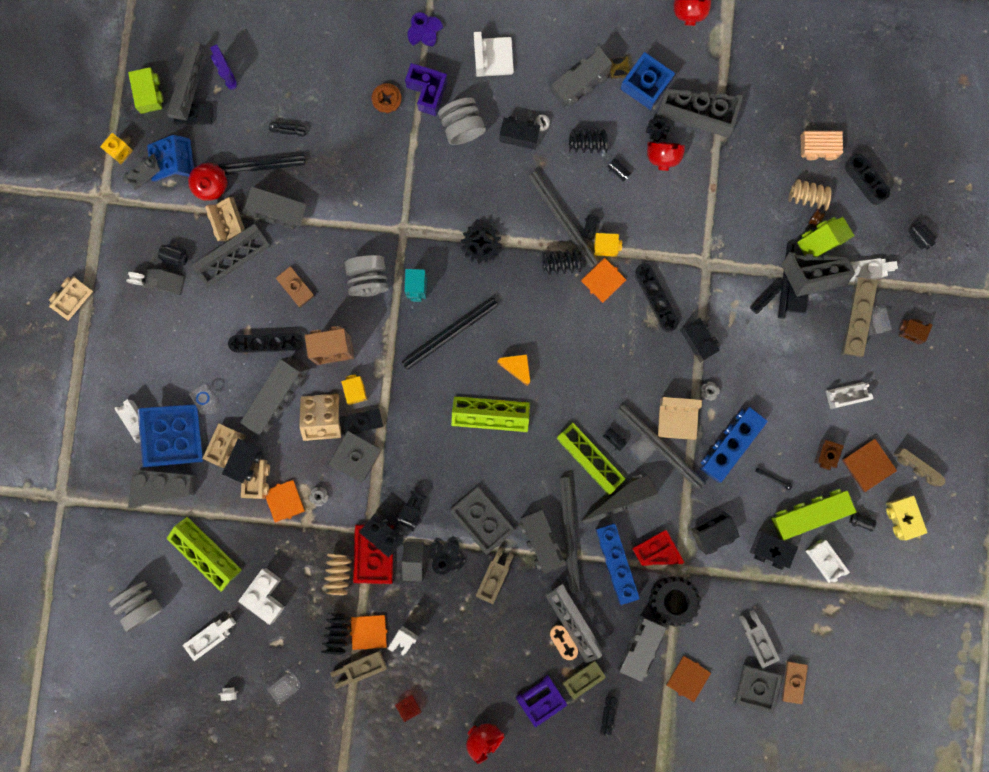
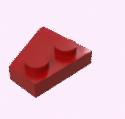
M667 530L632 548L641 566L685 563Z

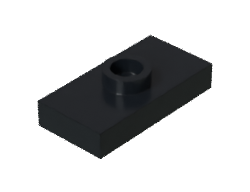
M192 104L188 119L174 118V124H213L212 104Z
M789 284L786 312L805 314L808 294L796 296L791 284Z
M379 408L342 416L345 433L349 431L355 434L383 428Z

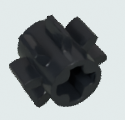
M659 117L654 121L649 120L645 131L649 133V139L657 142L662 138L666 140L670 130V126L666 124L667 120Z

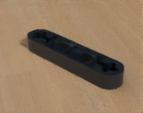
M645 263L640 264L635 270V277L662 330L673 332L678 326V319L652 267ZM641 268H643V270H648V280L650 278L653 279L651 281H648L645 285L643 283L646 281L645 276L639 275V273L641 272ZM651 284L655 285L658 289L654 295L649 294L647 291V287ZM659 301L664 302L666 305V309L662 312L658 311L655 307ZM668 311L670 312V314L667 315L668 320L674 321V323L672 324V328H670V326H665V323L667 322L665 316L662 319L660 317L661 315L666 314Z
M297 333L235 335L229 339L228 347L235 353L287 352L300 350L304 342ZM283 337H286V341H293V337H295L299 343L296 344V347H293L292 344H286V348H284L285 342ZM258 338L261 340V346L254 349L251 343L254 339ZM273 338L280 339L279 347H271L270 342ZM237 339L241 343H246L245 339H248L247 346L240 345L238 349L233 346V343H236Z

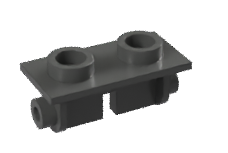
M155 154L142 159V162L134 170L132 169L130 172L125 173L123 181L126 184H133L134 190H137L157 174L160 168Z

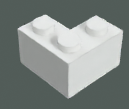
M267 568L262 569L238 602L269 625L274 623L285 606L270 595L282 579Z

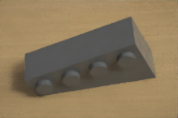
M666 89L657 116L729 138L734 129L744 95L727 96V94L721 93L719 95L708 94V92L691 93V91Z
M293 356L280 359L240 423L259 436L269 433L274 425L273 421L281 415L284 410L283 407L292 398L295 390L311 368Z

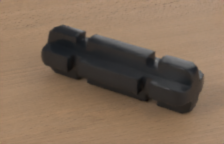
M273 121L269 125L271 133L280 132V134L294 136L297 134L302 137L306 135V126L278 124V122Z
M776 282L773 283L757 299V302L750 306V309L755 314H758L763 309L762 307H765L782 290V287Z
M607 696L605 700L606 707H604L602 717L603 726H601L600 734L611 736L613 729L611 725L614 723L616 711L614 706L617 705V698Z

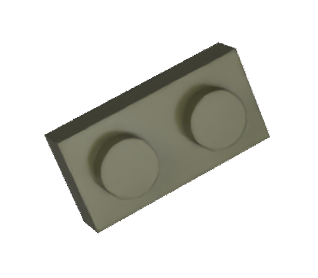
M594 660L562 683L575 700L605 679L606 676Z

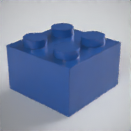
M644 52L623 80L620 89L651 110L672 82L675 73Z

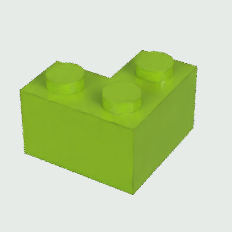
M833 217L817 225L818 229L816 231L810 230L801 235L803 239L798 241L797 244L805 256L806 254H813V257H819L853 238L854 234L844 217L839 219Z

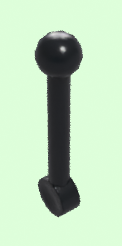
M759 468L756 469V473L781 484L786 490L792 489L791 483H785Z

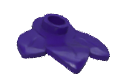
M422 12L415 13L411 18L412 26L408 30V39L412 46L421 41L426 46L433 47L437 40L436 32L443 29V25L436 17H428ZM419 20L424 22L422 25L417 24Z

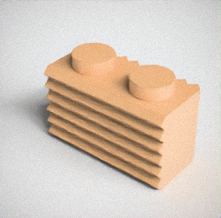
M804 131L801 134V157H806L807 160H816L818 157H824L826 160H836L843 153V132Z

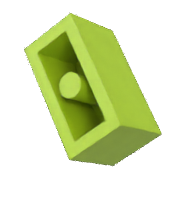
M150 67L128 72L135 108L141 114L163 109L161 102H164L162 92L158 89L160 84L158 74L154 73Z

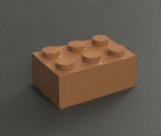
M340 326L331 327L326 332L313 330L310 331V334L305 335L308 359L316 365L354 359L351 336L345 329H341Z

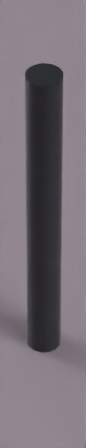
M787 243L785 258L789 252L794 253V244ZM784 270L778 310L779 319H785L790 284Z

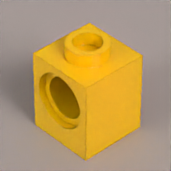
M111 133L100 146L119 164H122L133 152L114 133Z
M596 233L594 255L617 257L618 251H622V240H619V234Z
M356 374L345 377L346 380L341 381L347 404L352 405L368 400L363 380L360 376L357 377Z

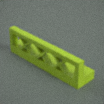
M454 396L451 426L528 432L530 403ZM457 403H459V404H466L467 407H465V408L457 407ZM483 405L487 408L478 409L477 406ZM504 407L506 410L498 411L496 408ZM517 408L526 409V412L520 413L515 410Z
M574 423L556 438L608 495L616 490L625 480L622 474ZM572 428L578 434V442H571L566 436ZM580 445H589L591 456H584L580 451ZM593 459H602L604 470H597L593 465ZM606 473H615L619 480L612 486L606 479Z
M188 517L176 524L166 538L220 592L242 571ZM175 534L181 539V542L174 537ZM203 562L208 565L209 569L204 566ZM217 576H219L224 582L222 583L220 580H218Z

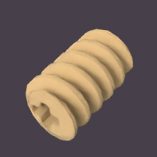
M797 179L791 187L788 201L790 202L792 198H795V204H798L800 199H802L803 206H805L807 201H810V207L817 203V209H820L823 204L824 210L827 211L831 202V188L829 186L824 188L821 184L816 188L815 183L809 185L808 181L801 183V180Z
M327 554L332 560L327 561L326 564L332 567L325 570V572L331 574L324 578L330 582L323 586L329 590L325 593L346 595L348 591L343 588L348 587L349 584L344 580L349 579L350 576L345 572L351 570L346 564L351 563L352 560L347 558L348 555Z

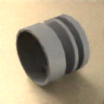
M459 99L445 105L438 111L442 126L447 127L445 134L449 144L459 145L472 141L486 131L482 117L477 116L479 109L476 107L475 99Z
M360 256L344 262L346 275L355 277L347 281V285L350 286L348 289L350 296L369 297L389 290L388 284L384 283L387 281V277L378 275L386 271L383 256Z
M146 581L126 588L109 602L111 608L120 605L114 611L115 615L125 612L126 615L119 621L125 632L137 628L163 610L157 599L147 602L146 598L151 595L152 591L148 590L142 593L148 587Z

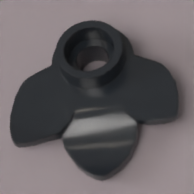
M437 540L432 542L429 555L433 560L432 569L436 574L446 575L450 571H458L464 566L466 559L458 556L460 547L457 540L449 541L444 546ZM444 562L446 566L440 568L438 564Z

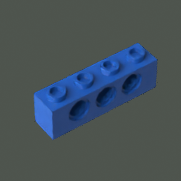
M750 407L745 410L741 409L735 416L737 421L733 425L729 424L724 431L726 435L723 439H718L712 446L714 451L710 455L707 454L700 462L702 464L700 469L717 483H721L768 422ZM741 424H745L748 427L746 434L740 432L739 427ZM729 439L736 441L735 449L729 448ZM718 454H722L725 457V462L722 465L716 461Z
M612 523L595 529L618 603L623 605L639 600L640 598L616 525Z

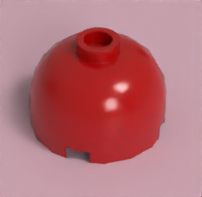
M674 0L675 16L679 20L685 21L684 25L696 26V22H701L707 18L711 8V0Z
M647 142L648 160L653 165L658 166V170L669 171L670 167H675L682 161L685 145L668 142Z
M202 163L190 172L188 178L189 189L195 197L203 201L218 199L226 191L228 185L226 174L216 164Z
M489 723L481 724L478 727L475 725L467 733L469 737L466 741V749L471 758L477 764H481L488 759L486 755L490 752L494 753L504 740V733Z

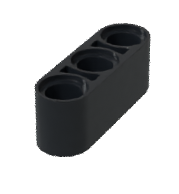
M855 154L846 162L845 169L870 203L879 205L890 196L889 187L864 155ZM853 161L858 162L859 168L853 165ZM864 176H868L871 183L866 182ZM876 191L881 192L882 198L876 195Z

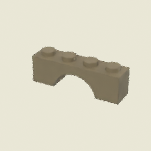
M858 277L854 281L850 319L841 350L843 355L864 357L878 280Z

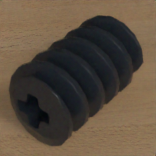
M572 129L569 134V153L572 148H574L575 153H578L579 148L582 149L583 153L586 152L587 148H589L590 153H593L594 148L597 149L598 153L604 148L605 153H607L608 136L605 129L601 130L600 135L597 129H594L593 134H591L590 129H587L585 135L582 129H579L578 134H576L575 129Z
M567 249L563 255L558 250L556 256L553 251H550L548 257L545 251L542 252L543 273L546 270L548 275H551L552 270H554L556 275H558L559 270L562 269L563 273L566 274L567 268L570 269L571 273H574L575 268L581 273V253L579 252L578 254L576 249H573L570 255Z
M328 612L333 618L326 620L331 624V626L325 627L330 634L323 636L328 639V642L322 643L327 649L321 650V653L329 655L344 654L346 650L342 646H346L348 642L343 639L349 637V634L344 631L350 630V626L345 623L351 622L352 619L344 614Z

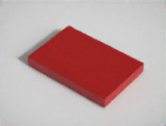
M355 525L353 583L393 584V554L388 558L359 533L364 525Z

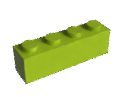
M839 488L829 492L830 496L825 498L822 495L812 498V503L805 505L802 502L794 505V509L787 512L784 509L776 512V516L772 517L771 520L779 539H789L856 513L848 491H841Z

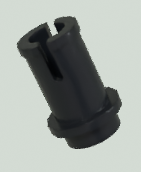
M613 159L607 168L610 169L609 172L612 171L624 182L631 172L619 163V159Z
M587 215L583 238L588 239L589 235V239L594 240L596 227L600 222L598 221L599 217Z
M611 427L602 436L615 447V450L621 451L627 444L626 439H622Z
M860 512L851 514L849 520L852 526H859L870 532H873L877 523L876 520L862 516Z

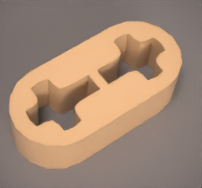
M562 625L553 626L550 636L558 651L566 660L575 659L578 649L567 630ZM556 629L564 631L562 634L564 641L561 642L559 637H554ZM565 643H567V645L570 648L574 647V650L572 651L573 655L570 656L569 654H564V652L566 651L564 647Z

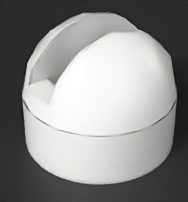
M539 115L535 119L537 125H541L540 131H545L549 128L550 120L546 115ZM541 118H543L545 126L542 125Z

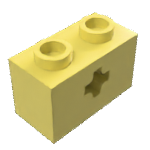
M906 496L886 503L888 507L886 508L887 515L893 521V532L899 540L906 541L927 533L914 496ZM907 516V519L903 522L902 519Z

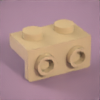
M228 197L216 205L205 206L217 241L228 242L245 230L234 198Z
M260 460V463H256L253 469L255 474L251 482L248 481L247 484L241 483V498L265 499V495H268L269 484L266 483V476L270 474V464H267V460Z

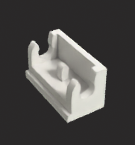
M861 382L827 390L826 395L830 409L873 399L872 393H868L867 390L869 384Z
M127 399L123 402V406L115 407V411L120 416L134 441L139 443L138 407L134 401Z
M819 540L806 550V553L828 583L836 582L840 576H846L850 573L826 540Z
M402 626L388 649L393 652L400 644V647L404 646V650L401 652V655H404L412 643L415 644L419 636Z

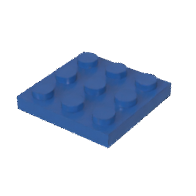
M197 404L137 409L143 467L203 462Z

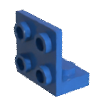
M171 135L147 146L148 156L150 157L152 154H155L160 171L151 178L152 181L156 182L174 174L189 177L190 172L194 168L189 138Z

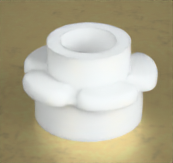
M234 687L223 688V693H219L221 701L237 699L238 691H234Z

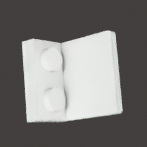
M474 32L476 77L513 74L511 37L482 39L481 32Z

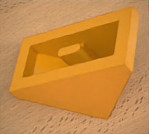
M527 355L499 358L497 363L526 386L530 384Z

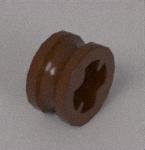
M816 209L808 224H814V227L817 228V225L823 220L825 213H820L819 209Z

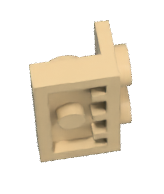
M74 275L71 278L67 277L61 284L63 288L60 292L57 293L55 291L49 298V307L68 321L93 292Z
M218 423L202 459L225 468L237 439L245 440L246 435Z

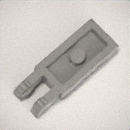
M752 610L750 611V616L756 625L755 627L750 629L743 615L739 617V620L761 668H765L779 661L780 658L764 625L760 622L756 612Z

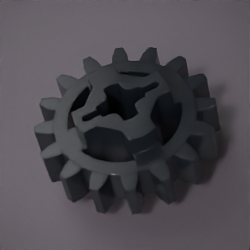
M475 223L474 229L469 226V233H463L466 239H461V243L465 245L461 249L462 251H467L465 257L471 256L470 262L476 259L478 265H480L482 260H484L485 264H488L489 258L494 261V254H500L497 248H502V244L497 243L501 241V236L496 237L498 230L492 231V225L486 228L485 223H482L481 227ZM479 232L476 237H472L475 233ZM486 233L489 234V235L493 238L494 241H492L491 239H488V237L486 236ZM480 240L484 241L483 247H479L478 243H480ZM470 248H474L477 254H474ZM487 250H492L490 253L484 255V253Z

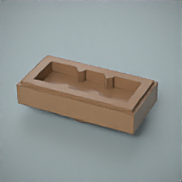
M291 266L276 277L277 281L300 308L315 297Z
M787 661L782 701L803 704L807 664Z

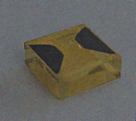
M628 57L610 59L612 62L610 70L611 79L625 78L630 72Z

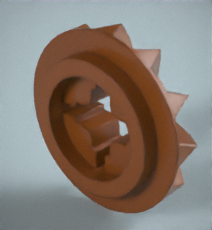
M386 83L374 89L372 103L374 108L379 110L380 113L389 114L392 111H396L401 105V93L396 86ZM383 94L387 97L392 96L390 98L391 104L386 101L382 102L384 100Z

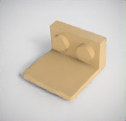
M338 394L301 397L299 428L303 441L342 438L339 423Z
M662 397L659 408L658 437L696 440L698 409L702 408V400Z

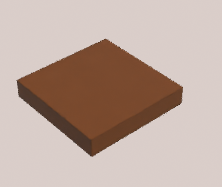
M872 439L842 459L863 492L868 491L897 471L876 439Z

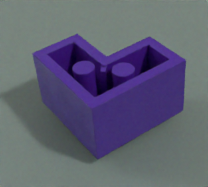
M411 63L405 79L406 88L421 92L417 102L418 111L436 116L448 83L447 74Z

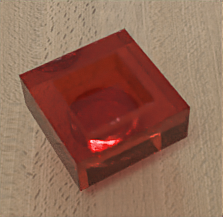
M413 694L395 704L404 722L422 712Z

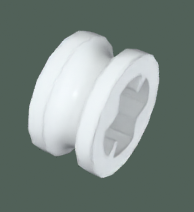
M128 272L129 279L126 282L144 285L142 280L145 278V275Z

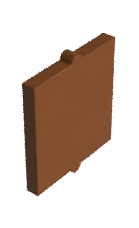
M682 656L666 686L678 692L679 696L683 695L692 702H695L711 672L701 667L698 662L695 663Z

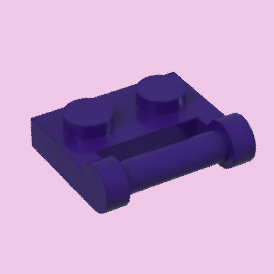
M216 44L210 47L213 53L210 57L218 69L219 76L225 80L227 88L234 90L237 87V81L225 56Z
M548 675L543 677V681L524 694L516 696L517 701L534 727H537L567 706L566 701ZM546 687H549L551 692L528 706L527 700Z

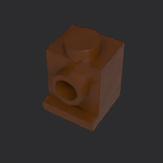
M914 318L909 320L903 319L898 327L900 330L898 336L920 345L926 342L933 325L930 323L923 325L922 321Z
M828 440L820 441L814 463L820 464L819 468L831 471V468H837L844 445ZM829 452L833 454L831 459L827 457Z

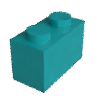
M405 269L404 292L407 299H410L412 302H422V299H426L427 275L425 270Z

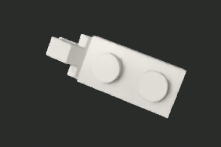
M879 258L850 262L855 271V275L850 282H854L858 277L879 279L888 276V272L898 269L897 261L886 263L885 259Z
M233 617L225 622H222L220 619L186 642L183 647L193 661H196L227 638L230 634L228 629L234 626L236 622Z

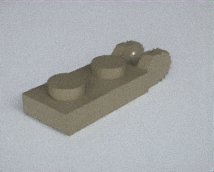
M905 448L896 449L893 455L898 458L897 461L904 466L909 465L912 467L916 475L922 478L925 476L928 484H931V486H943L945 484V477L941 476L931 466Z
M499 547L494 560L491 561L476 594V597L491 604H494L514 556V553L510 552L504 566L497 563L503 553V548Z
M379 650L348 663L330 674L331 677H336L346 672L348 679L338 681L335 684L337 689L387 669V666Z

